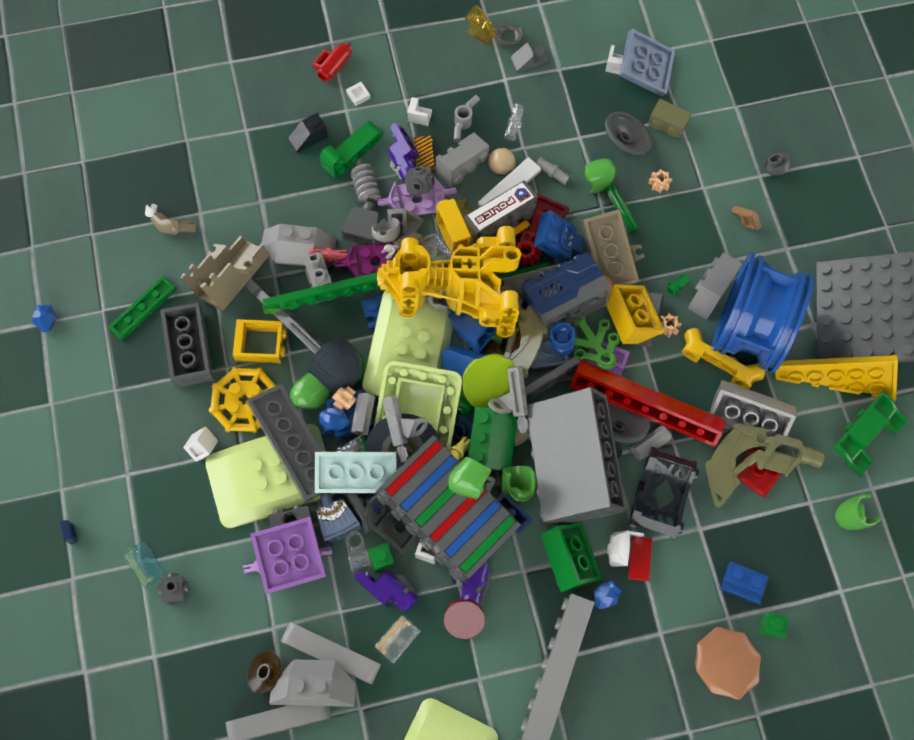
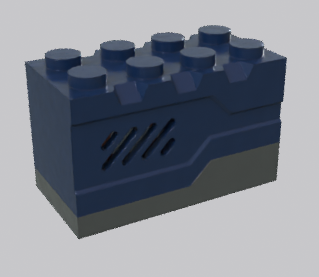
M586 252L582 255L574 256L570 263L562 262L558 264L554 271L546 270L539 275L540 278L536 280L532 278L527 279L521 288L522 306L526 310L530 304L547 328V335L544 334V338L550 335V330L555 324L561 322L571 324L608 305L613 285L611 280L604 276L590 254Z

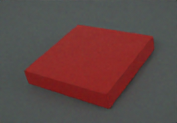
M760 447L750 448L739 464L755 451H763L764 449ZM756 463L737 474V478L764 498L782 473L765 468L763 470L758 469Z

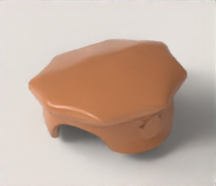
M716 627L697 643L696 671L713 694L739 700L759 683L761 655L745 633Z

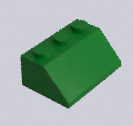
M475 407L468 457L491 469V471L503 472L505 468L511 467L518 416H514L513 413L499 414L491 408Z
M582 523L556 526L540 534L560 592L574 590L603 580Z

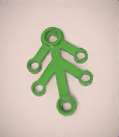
M586 316L581 318V320L573 322L574 325L580 327L588 339L575 337L574 347L580 346L593 349L597 353H587L583 349H577L574 357L576 356L580 361L597 362L598 366L605 370L613 368L616 364V357L613 352L615 346L620 342L619 335L617 333H610L606 350L601 346L606 331L610 329V321L608 319H601L599 321L596 337L586 323Z

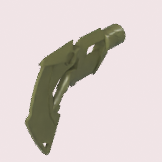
M509 284L500 285V292L514 291ZM518 295L519 315L517 322L519 326L516 324L513 335L507 337V349L504 356L510 359L516 367H522L523 379L528 377V370L539 352L544 334L547 335V328L530 304L526 310L522 307L523 300ZM520 327V346L516 351L513 352L514 343L516 341V334Z
M736 423L731 427L733 430L718 445L711 459L705 462V470L714 505L719 508L740 484L737 474L756 463L758 469L763 470L765 468L785 474V477H787L800 463L820 468L825 454L823 451L803 446L801 440L777 434L774 437L767 436L766 433L769 429ZM783 445L797 449L798 452L796 457L774 450L778 446ZM756 447L764 448L763 451H755L744 459L741 464L736 466V457L743 451ZM716 494L722 498L720 501H718Z

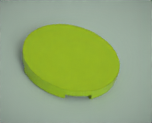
M491 354L473 360L465 369L462 377V388L468 402L474 407L490 408L488 403L491 399L499 398L509 393L510 386L507 369L516 367L515 364L500 354ZM494 404L495 407L501 409L499 405Z

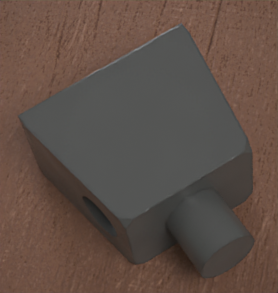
M365 201L363 208L353 207L341 229L342 239L365 245L377 244V240L372 236L371 229L374 224H379V213L374 211V203Z

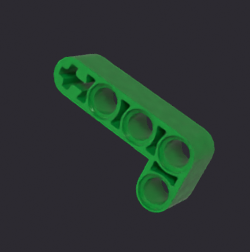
M367 121L336 149L332 146H327L320 154L322 168L335 179L339 178L382 139L383 131L371 121Z

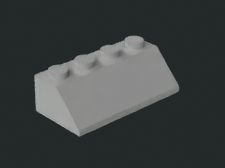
M721 380L709 413L725 419L724 428L731 431L733 430L731 427L738 423L769 429L766 433L767 436L774 437L777 434L787 436L796 418V406Z

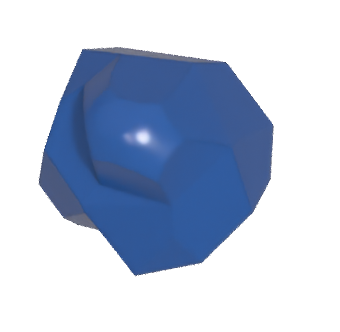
M36 305V310L32 316V324L38 327L41 332H49L57 319L54 310H52V305Z
M338 407L324 409L320 414V424L324 425L329 431H338L349 425V419L346 414Z
M609 580L608 583L603 582L594 591L595 606L599 609H604L616 605L620 597L619 594L622 592L621 588L612 580Z

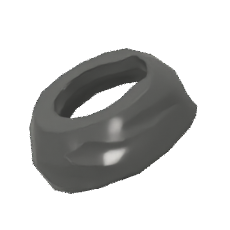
M504 22L495 28V38L503 46H515L522 39L523 33L520 27L515 28ZM506 31L514 33L515 39L512 42L502 40V35Z

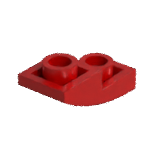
M632 536L628 579L649 581L652 538Z

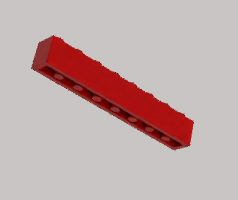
M583 360L580 361L570 387L577 390L591 387L607 395L608 403L713 447H716L724 430L725 419Z

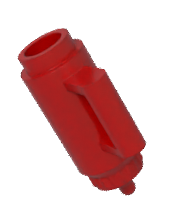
M341 43L332 52L324 49L311 64L314 69L318 70L316 74L322 81L328 82L332 80L349 60L352 54L351 43Z

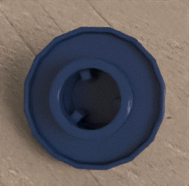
M466 414L456 415L453 440L459 442L462 437H467L464 443L468 439L471 440L473 419Z

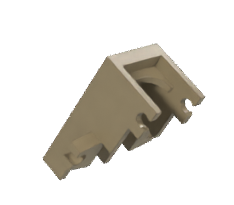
M620 209L580 220L590 256L604 276L611 280L612 285H630L639 282L634 262L642 259L644 254L636 255L635 253L637 248H642L641 245H629Z
M239 236L230 248L226 245L214 244L212 247L215 251H208V255L198 267L194 264L189 266L188 269L191 270L190 276L183 273L180 277L201 301L222 311L225 310L270 255L262 244L256 246L246 242L242 236Z

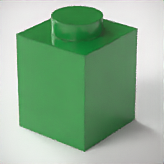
M387 543L368 550L376 573L395 566Z
M769 612L761 615L759 636L778 640L785 638L788 616Z

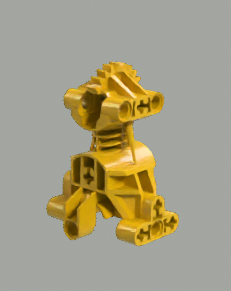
M503 226L498 229L496 237H480L476 243L468 247H464L461 244L453 252L451 259L445 261L430 262L427 250L419 245L417 239L412 237L402 240L401 248L393 260H387V264H382V268H378V286H380L381 290H385L386 294L391 293V296L399 306V315L402 317H414L417 310L423 306L426 295L440 299L445 298L448 306L456 315L460 316L461 312L468 314L472 318L479 319V324L482 326L496 327L497 336L503 338L510 337L514 333L519 315L518 293L508 290L500 295L501 279L494 275V272L504 274L518 268L521 252L515 245V229L511 226ZM445 263H450L448 267H444Z

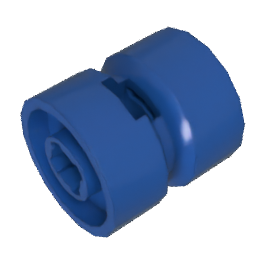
M557 323L550 330V348L558 356L569 355L574 350L575 345L574 328L568 323Z

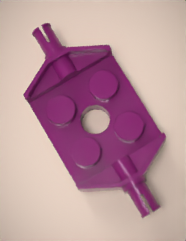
M393 242L358 247L352 244L347 259L334 261L335 269L347 268L354 277L377 273L378 268H382V264H387V260L392 261L398 252L395 250L390 259H386V256L389 254L388 251L382 253L384 247L387 244L393 245ZM378 259L381 261V264L373 266L371 261Z

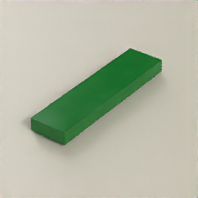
M162 276L108 326L109 330L123 341L165 302L177 288Z

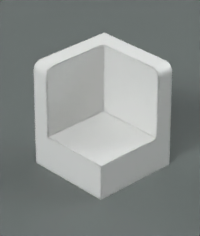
M611 45L605 71L620 74L623 55L613 53L615 45Z
M412 97L407 111L408 122L428 126L432 109L419 107V99Z
M204 427L193 433L183 448L197 462L210 455L218 440L207 427Z
M419 542L415 557L435 565V554L430 549L426 550Z

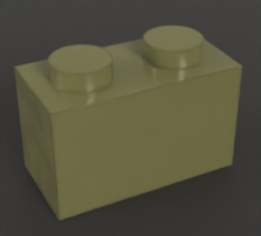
M659 99L651 113L648 125L680 139L692 113Z

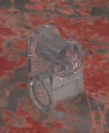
M357 531L350 532L346 537V546L351 572L353 573L355 570L365 567L372 568L362 534ZM353 537L361 539L360 544L356 547L350 545V540Z

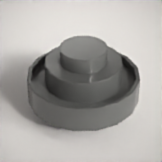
M776 153L766 160L764 167L769 175H782L789 169L792 160L787 153Z

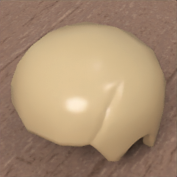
M498 148L490 154L488 164L491 171L495 174L507 175L508 172L515 169L516 159L510 150Z

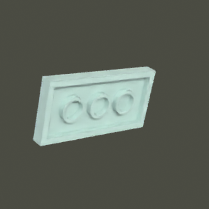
M315 452V493H375L397 471V452Z

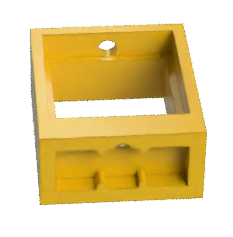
M454 198L450 200L445 199L436 204V223L452 256L459 245L462 244L464 247L470 246L471 235Z
M237 319L233 347L235 361L281 364L282 357H285L286 347L283 346V342L287 340V328L284 327L281 321ZM247 331L278 332L276 354L244 353Z

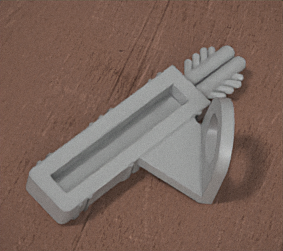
M522 367L508 368L510 392L499 398L491 399L488 405L499 414L511 413L513 411V415L518 416V430H520V433H527L529 426L525 415H528L523 370ZM494 404L499 405L502 409L495 407Z
M392 395L383 398L382 403L393 446L398 447V458L404 463L408 460V451L404 447V444L408 443L407 438L421 435L426 430L428 421L425 418H402L397 396ZM423 423L422 427L416 431L418 425Z

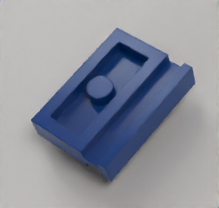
M730 561L728 562L719 590L759 605L769 576Z

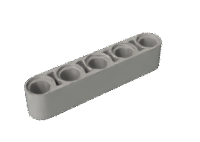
M289 622L280 641L318 660H336L346 673L371 685L381 664L291 622Z
M288 705L225 722L228 740H250L332 718L330 706Z

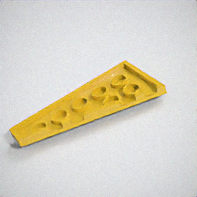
M897 355L786 360L783 361L775 372L776 380L796 384L806 382L811 383L813 387L823 385L828 386L830 390L858 395L868 393L871 394V397L875 398L881 392H884L893 401H896L898 358Z

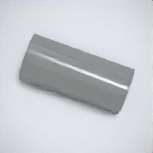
M368 393L358 394L351 433L360 436L369 435L375 396Z
M661 425L642 440L633 444L630 448L631 452L637 460L641 461L648 456L651 446L660 448L669 442L672 436L666 427Z

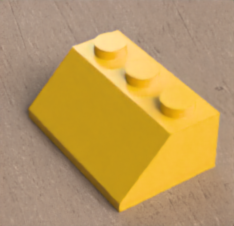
M613 285L608 305L606 306L622 344H639L665 331L645 286Z

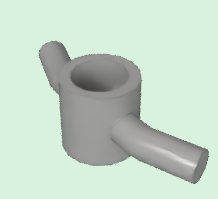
M477 95L472 97L466 105H460L455 109V142L461 141V129H468L472 124L471 108L480 101Z

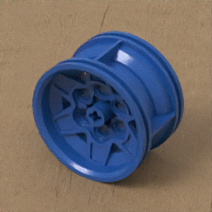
M750 252L734 281L714 333L711 350L716 352L719 349V353L722 355L726 352L731 354L740 351L757 356L760 369L766 370L768 368V372L775 373L786 358L805 316L813 291L814 275L810 273L806 275L804 271L800 270L790 276L774 270L770 263L764 261L763 256L758 255L755 258V253Z

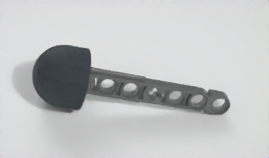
M253 277L244 285L261 302L262 299L274 297L267 288ZM280 310V312L274 314L315 353L309 363L308 372L315 376L328 390L337 391L340 387L346 389L348 386L351 388L359 381L363 372L361 356L358 350L344 337H336L324 344L290 310Z

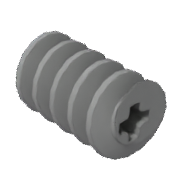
M371 164L356 166L351 171V177L359 203L364 205L365 201H370L376 204L377 199H381V196L379 195V189H377L378 185L375 183L376 178L374 177Z

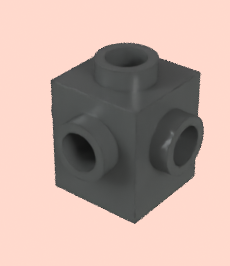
M423 166L410 168L404 176L408 193H429L435 183V177L432 175L431 168H424Z
M169 573L167 577H162L161 584H158V594L162 596V603L165 605L187 603V593L190 591L189 581L182 575H179V573Z

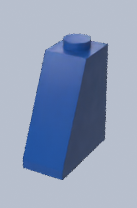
M451 310L448 315L453 329L477 354L482 351L496 332V327L482 326L479 324V319L472 318L468 314L461 312L459 316Z
M453 345L444 348L442 367L445 370L457 372L462 378L465 369L473 360L486 355L477 354L472 350Z

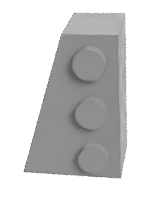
M475 133L461 140L458 143L460 146L455 149L452 147L447 149L448 153L441 156L439 154L436 156V175L450 188L455 184H460L464 176L472 173L480 162L486 161L489 157V145Z
M724 252L720 258L715 257L710 265L712 269L708 268L703 276L705 280L701 279L695 287L698 291L688 309L707 320L743 263Z

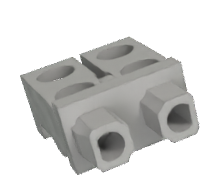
M315 252L303 258L306 266L305 272L311 288L332 283L321 252Z

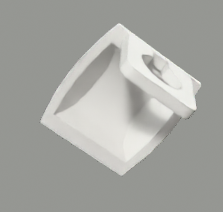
M627 530L613 532L610 535L607 554H609V564L611 567L628 566L630 537H644V533Z

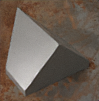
M387 209L388 222L392 218H396L400 222V234L396 239L405 234L416 232L424 222L423 218L408 209Z

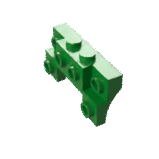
M881 392L866 409L862 407L857 412L855 422L850 421L843 430L846 432L832 448L846 460L845 464L860 477L874 463V460L866 454L864 449L885 427L896 436L905 424L910 421L897 409L893 399L884 392Z

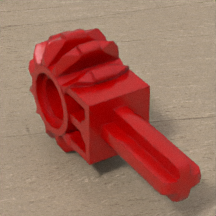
M542 210L536 211L529 231L524 230L522 237H519V242H515L516 248L521 252L519 265L523 263L524 268L527 267L528 263L530 266H534V261L539 262V256L542 255V251L534 246L539 218L541 214L545 213ZM525 249L531 251L529 254L522 253Z

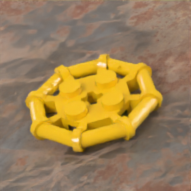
M232 367L230 372L212 384L211 408H209V412L216 417L225 427V431L229 433L231 431L256 433L260 425L257 421H254L255 417L247 403L243 405L240 399L243 396H247L250 399L277 385L273 383L260 367L258 369ZM240 376H253L252 381H241ZM235 378L236 383H232L228 389L224 388L228 382ZM261 380L268 388L262 390L257 383ZM220 393L225 395V401L222 405H219ZM227 410L232 415V418L228 420L223 415V411ZM237 420H249V424H238Z

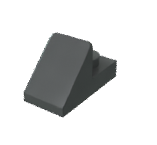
M528 42L510 58L517 73L549 63V57L544 46L540 45L531 48Z

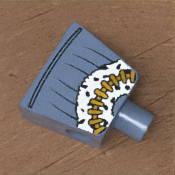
M331 493L320 497L323 508L317 510V515L326 545L361 529L358 520L343 499L334 502Z

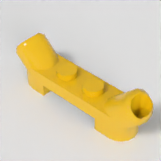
M692 328L685 332L684 339L686 345L682 353L688 359L697 363L700 357L734 376L730 383L746 389H750L753 382L763 380L765 370L760 369L759 363L745 366L732 356L720 354L719 349L716 352L712 351L711 346L704 342L701 330L698 328Z

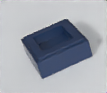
M68 520L61 521L60 525L64 541L70 545L77 543L78 539L74 524Z

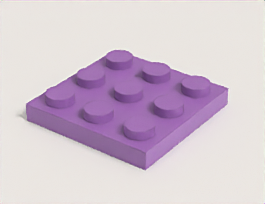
M311 517L250 534L265 594L326 577Z

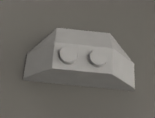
M278 224L265 229L262 238V245L270 253L269 257L276 264L306 267L303 258L309 255L310 249L325 250V248H331L335 250L337 242L336 237L316 227Z
M294 659L280 673L276 685L271 690L269 704L354 707L356 684L336 660Z

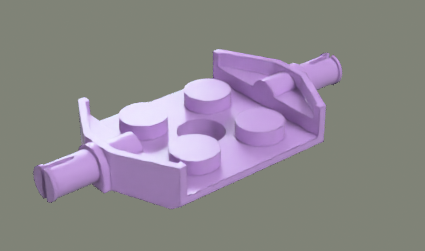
M436 178L434 186L426 194L408 193L406 184L396 185V182H394L389 197L377 199L378 207L389 205L392 209H408L418 216L436 213V204L446 199V196L457 195L456 187L443 189V186ZM415 197H419L422 199V201L420 203H414L412 199Z

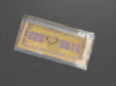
M400 616L375 645V648L389 661L394 663L420 631L407 618Z

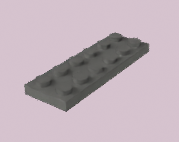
M281 383L247 399V405L304 502L306 503L323 494L315 493V452L323 451L283 384Z

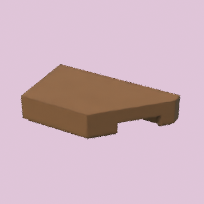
M738 206L731 208V212L738 214L742 219L740 222L744 227L756 231L762 228L757 212Z

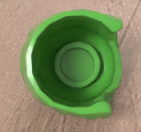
M609 158L594 160L584 166L583 175L586 176L587 181L592 186L590 194L605 191L613 182L616 175V167Z
M308 372L293 385L290 391V398L295 406L313 411L320 408L329 399L332 391L328 390L315 376Z
M465 457L450 473L448 479L449 489L461 496L478 499L483 492L484 482L491 473V469L469 457Z
M529 466L505 468L502 473V492H505L515 502L529 500L534 494L536 487V475L533 468Z
M861 494L844 501L837 508L835 519L841 528L845 530H860L871 527L881 521L882 517L880 515L873 520L865 516V506L860 501L871 498V494Z

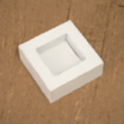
M362 82L346 89L347 95L355 106L370 99V94Z

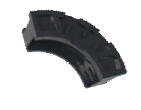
M651 446L643 467V481L639 480L636 499L631 509L628 526L636 528L639 525L669 535L671 539L675 540L677 534H681L683 531L684 523L682 522L687 496L692 481H696L699 469H697L696 461H689L659 451V448ZM658 459L672 464L667 468ZM675 465L688 469L685 478L679 477V473L682 470H678L674 474L671 473ZM661 474L663 475L659 482H654L652 479L653 475H657L658 478ZM667 480L675 499L668 505L658 508L656 498L647 489L659 487ZM678 485H683L682 492ZM646 500H651V501H652V503H653V510H651L652 505L647 506V505L645 504V501H646ZM675 507H677L676 513L671 511ZM659 515H661L665 523L659 521ZM667 517L672 519L673 525L666 524Z

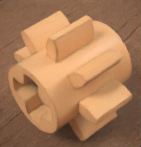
M661 169L657 173L652 172L648 184H652L651 190L658 191L659 193L664 189L668 191L669 184L672 182V179L668 176L669 172L662 171Z
M668 313L666 317H660L665 330L662 334L667 335L668 338H670L672 333L677 335L679 332L678 328L681 327L682 323H678V316L674 317Z
M349 386L346 389L340 387L332 396L335 400L333 405L341 410L342 408L348 410L356 401V398L353 397L356 392Z

